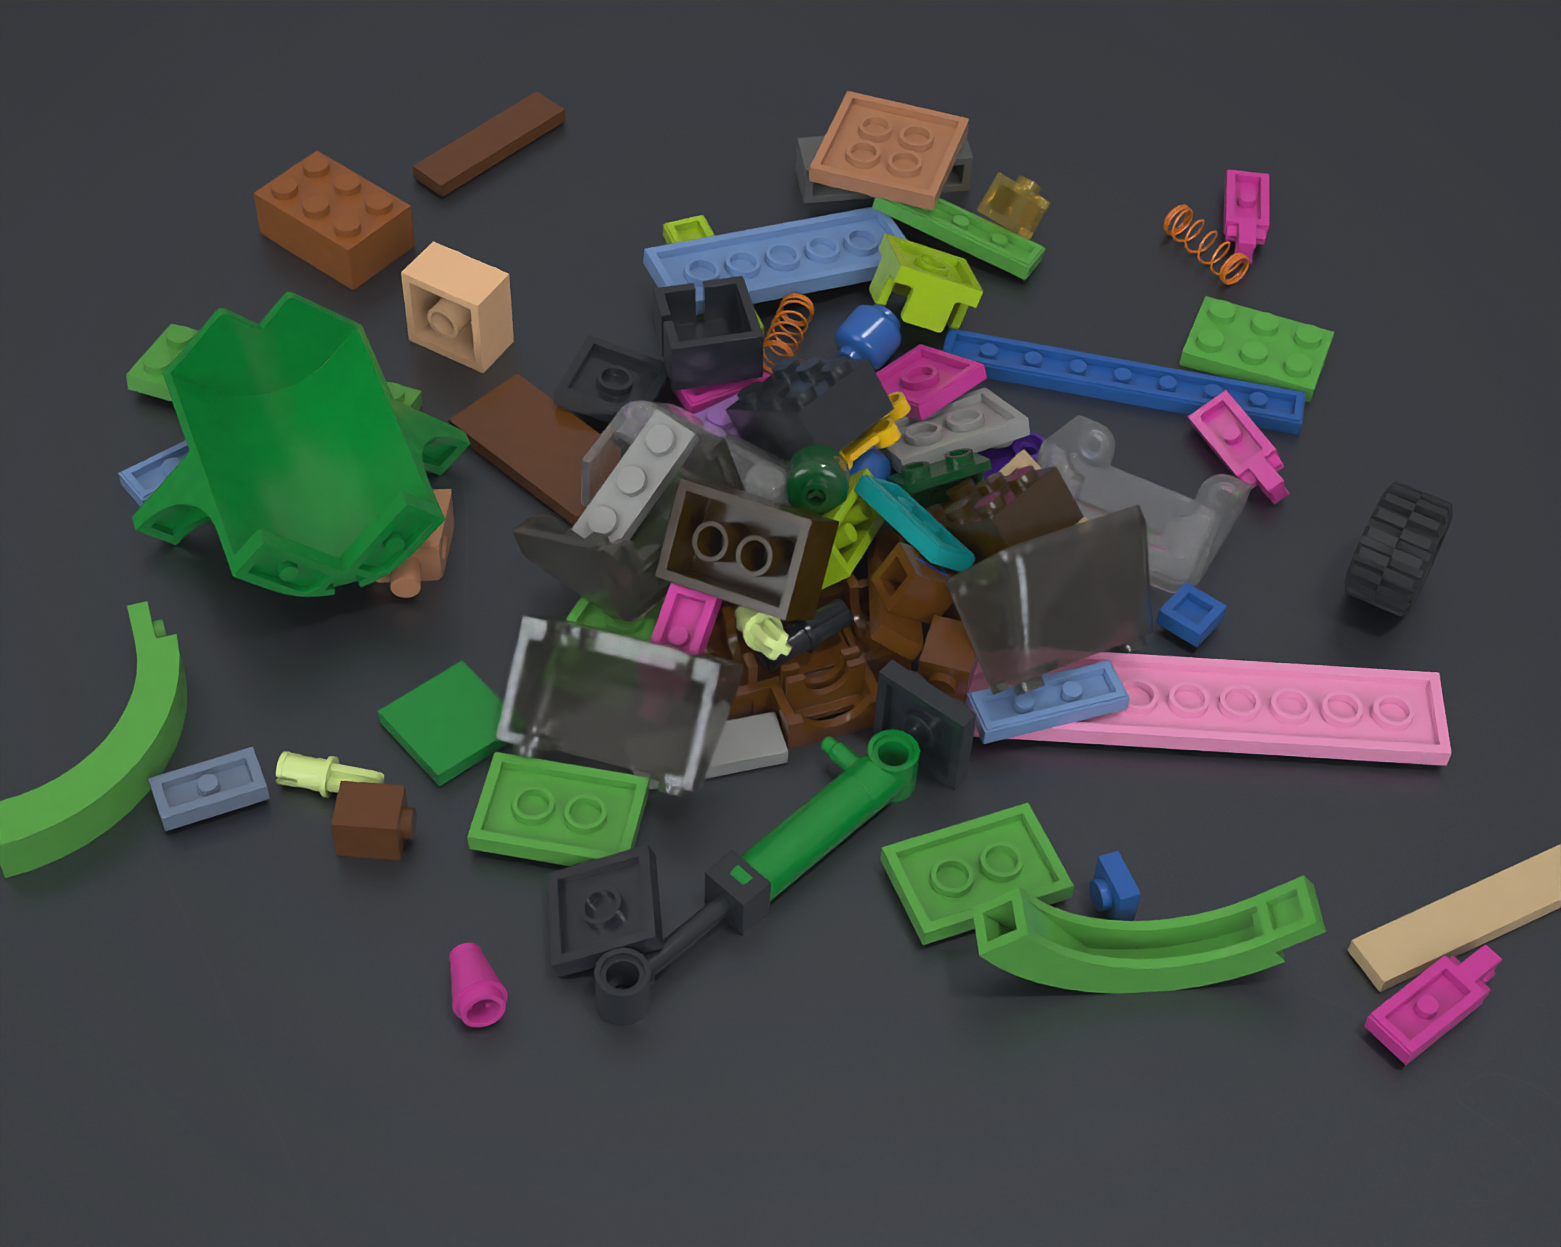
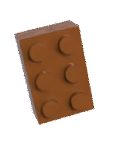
M317 150L254 193L259 228L262 235L353 291L415 246L411 205Z

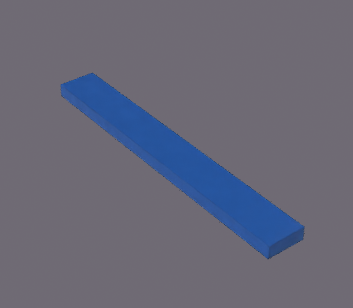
M952 328L948 329L943 347L944 352L984 364L988 379L1191 415L1227 390L1258 428L1299 435L1302 426L1305 392Z

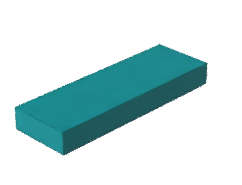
M861 475L854 490L930 563L968 573L976 559L973 556L974 554L898 484L869 475Z

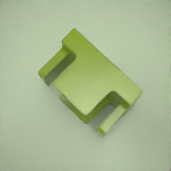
M887 233L884 234L878 248L881 253V261L869 288L875 304L885 307L891 292L908 297L901 312V318L904 322L939 333L944 330L946 323L949 328L958 330L968 307L977 308L983 294V290L966 259Z

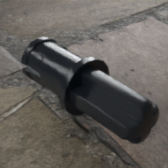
M835 599L817 609L814 620L791 621V625L783 629L789 635L787 643L792 647L787 656L780 654L774 661L767 658L760 651H756L757 655L766 669L773 672L782 664L805 651L808 653L817 651L820 642L850 626L852 623L851 618L853 617L852 613L843 600Z

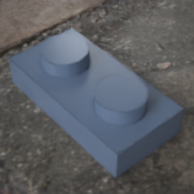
M253 747L148 778L165 831L270 799L267 784Z

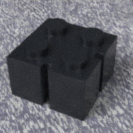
M743 276L703 281V322L696 323V288L694 283L653 288L654 331L662 357H664V364L672 391L763 377L764 336Z

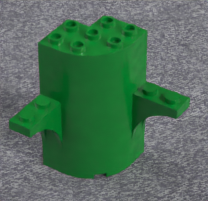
M293 292L285 293L259 324L230 310L219 308L163 372L189 452L132 516L136 531L177 545L192 530L212 521L218 532L233 577L286 595L319 597L335 595L334 587L358 581L361 588L386 576L412 556L445 521L425 471L441 476L470 445L469 439L465 431L394 400L361 324Z

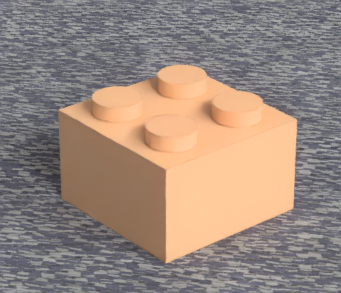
M434 241L401 272L409 341L481 373H484L514 342L510 278L508 273Z

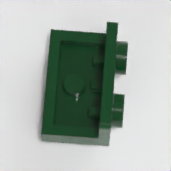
M961 448L945 453L944 460L931 464L927 461L905 464L901 467V473L885 478L886 481L898 484L926 509L934 504H942L949 497L946 492L955 484L972 478L974 483L980 482L984 479L983 472L991 470L992 467L989 458L974 453L970 448Z

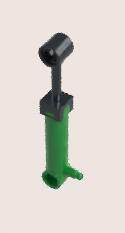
M894 729L881 731L873 736L869 741L867 753L860 757L848 746L838 742L832 736L825 737L821 742V749L844 772L739 856L732 850L705 872L704 903L706 905L663 939L664 948L647 952L645 955L634 949L618 948L612 949L601 956L594 970L595 1001L597 1011L601 1017L609 1023L619 1026L632 1025L642 1020L650 1010L651 985L655 983L654 976L721 920H725L743 936L769 914L771 900L888 803L900 802L908 798L915 790L920 755L917 741L904 731ZM622 984L632 986L629 989L623 990L614 988Z

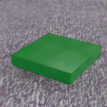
M463 661L378 710L379 722L439 787L524 734L523 722Z

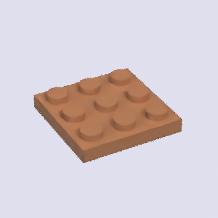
M847 91L809 167V181L832 188L866 194L875 198L900 202L913 207L934 210L968 133L969 118Z

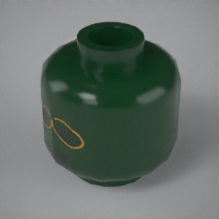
M811 445L796 452L787 467L785 493L788 502L792 507L821 516L841 505L847 500L849 491L850 471L847 461L840 452L824 445Z

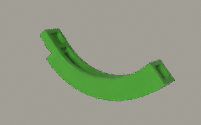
M147 601L127 605L136 645L137 674L132 695L119 722L107 738L90 755L60 777L41 787L0 801V866L5 878L37 869L61 859L109 830L126 816L150 791L151 787L148 778L161 775L171 759L183 730L187 710L188 686L177 634L166 635L163 619L152 621Z
M1304 875L1236 904L1213 911L1172 919L1120 921L1086 917L1052 907L1038 900L1020 886L972 907L980 957L1000 969L1036 983L1062 989L1095 993L1120 994L1174 991L1232 980L1285 962L1284 949L1326 932L1314 884Z

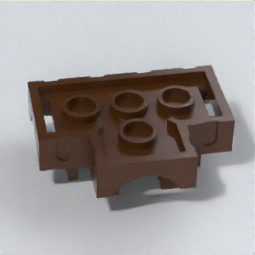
M851 574L844 579L842 585L822 589L816 610L835 599H841L852 613V623L845 629L820 642L817 651L813 653L805 651L782 664L773 672L767 670L762 664L756 650H753L746 644L743 632L736 628V617L731 606L721 608V616L716 618L698 669L699 676L719 721L723 722L749 715L755 716L775 712L788 750L820 742L827 736L835 738L874 727L879 671L891 660L911 670L912 660L906 659L887 647L883 648L881 644L871 639L870 621L867 617L870 615L868 578L856 580L854 574ZM780 619L783 629L791 625V621ZM709 657H716L730 688L729 690L727 685L722 686L719 683L712 669ZM850 710L849 712H847V713H845V714H843V715H840V716H838V717H835V718H833V719L820 720V721L814 720V719H818V718H822V717H825V716H829V715H833V714H836V713H840V712H843V711Z

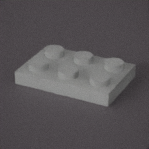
M982 388L961 395L923 421L907 416L895 421L901 432V437L893 445L883 448L882 452L890 460L892 468L901 473V467L905 464L917 461H927L931 464L944 460L945 453L956 449L970 448L974 453L989 448L1007 447L1014 440L1030 435L1029 419L987 388Z

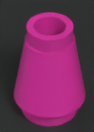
M463 943L456 946L449 954L453 1012L468 1026L485 1027L491 1025L503 1016L506 1010L505 1004L508 999V992L482 953L479 945Z

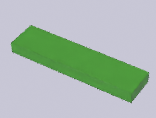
M875 198L872 208L1024 280L1029 277L1041 262L1046 249L1033 241L941 198L938 199L934 210L913 207L883 198Z

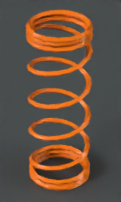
M1186 204L1179 205L1168 213L1163 223L1164 232L1172 236L1176 242H1185L1186 251L1197 253L1200 263L1210 264L1211 272L1219 276L1224 284H1233L1244 276L1250 261L1242 252L1231 255L1222 265L1220 273L1213 269V263L1219 261L1229 251V241L1223 242L1215 250L1210 262H1204L1201 259L1200 252L1206 250L1216 240L1218 235L1216 230L1206 234L1199 244L1197 251H1192L1188 248L1187 241L1195 238L1202 231L1205 220L1200 219L1193 223L1184 240L1176 238L1175 235L1183 232L1193 218V210ZM1183 210L1175 219L1172 230H1169L1168 227L1172 218L1179 211ZM1187 211L1184 220L1175 228L1179 218ZM1202 222L1200 229L1188 238L1195 225ZM1215 233L1212 241L1201 249L1208 236ZM1225 244H1228L1225 252L1214 260L1217 252ZM1244 259V264L1238 273L1232 278L1225 279L1226 274L1235 270ZM1238 261V263L1233 268H1231V266Z
M798 293L788 294L783 297L776 316L772 320L767 335L763 340V357L770 365L774 366L776 364L767 358L764 351L766 347H769L772 352L781 357H791L798 352L799 344L803 340V334L807 331L808 323H810L814 315V306L808 297ZM797 298V299H801V300L805 301L806 303H804V302H802V301H800V300H789V299ZM789 303H800L808 309L809 317L806 319L801 313L796 311H784L783 307ZM786 313L796 314L800 316L803 320H793L786 315ZM781 324L794 326L798 329L799 333L789 332ZM779 325L784 332H775L774 327ZM777 335L790 337L794 344L783 342ZM774 336L776 340H769V338ZM793 336H800L799 341L797 342ZM772 346L780 347L787 355L778 353ZM795 346L794 352L790 347ZM763 361V369L773 373L772 368Z

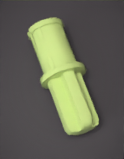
M740 605L734 612L736 628L743 632V638L749 647L762 652L767 658L774 661L780 654L787 656L790 653L792 647L787 643L789 635L783 630V625L779 618Z
M283 751L276 767L277 784L318 791L325 798L331 797L332 792L338 793L341 781L384 784L385 781L383 773L339 764V759L336 756L322 759Z

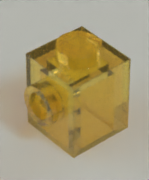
M998 172L977 211L1030 240L1051 203L1038 195L1042 187L1031 180L1019 175L1015 182Z

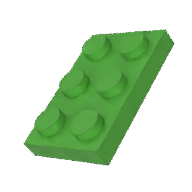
M1205 296L1182 351L1179 365L1223 378L1305 392V401L1311 402L1332 343L1334 332L1279 317L1268 312L1254 310L1225 300Z
M495 752L467 836L469 849L566 866H575L633 849L650 790L649 777Z
M1029 803L881 848L880 860L922 945L975 929L972 907L1019 886L1048 905L1072 898L1074 885Z

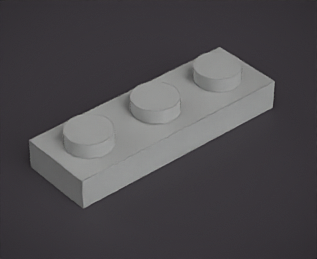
M656 409L571 530L613 560H616L700 441L698 436Z

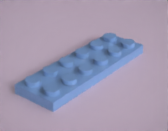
M868 207L644 249L643 264L658 288L694 283L696 288V315L703 314V281L743 276L752 304L780 299L792 293L806 294L873 280L881 261V253L878 248L885 233L907 239L889 215Z

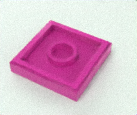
M922 344L876 372L886 394L902 392L911 407L906 416L919 421L925 420L987 379L984 364Z

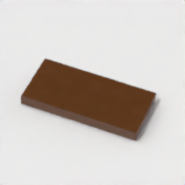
M518 373L448 419L450 425L465 431L470 442L469 446L573 526L625 454L624 451L567 409L553 404L554 400Z

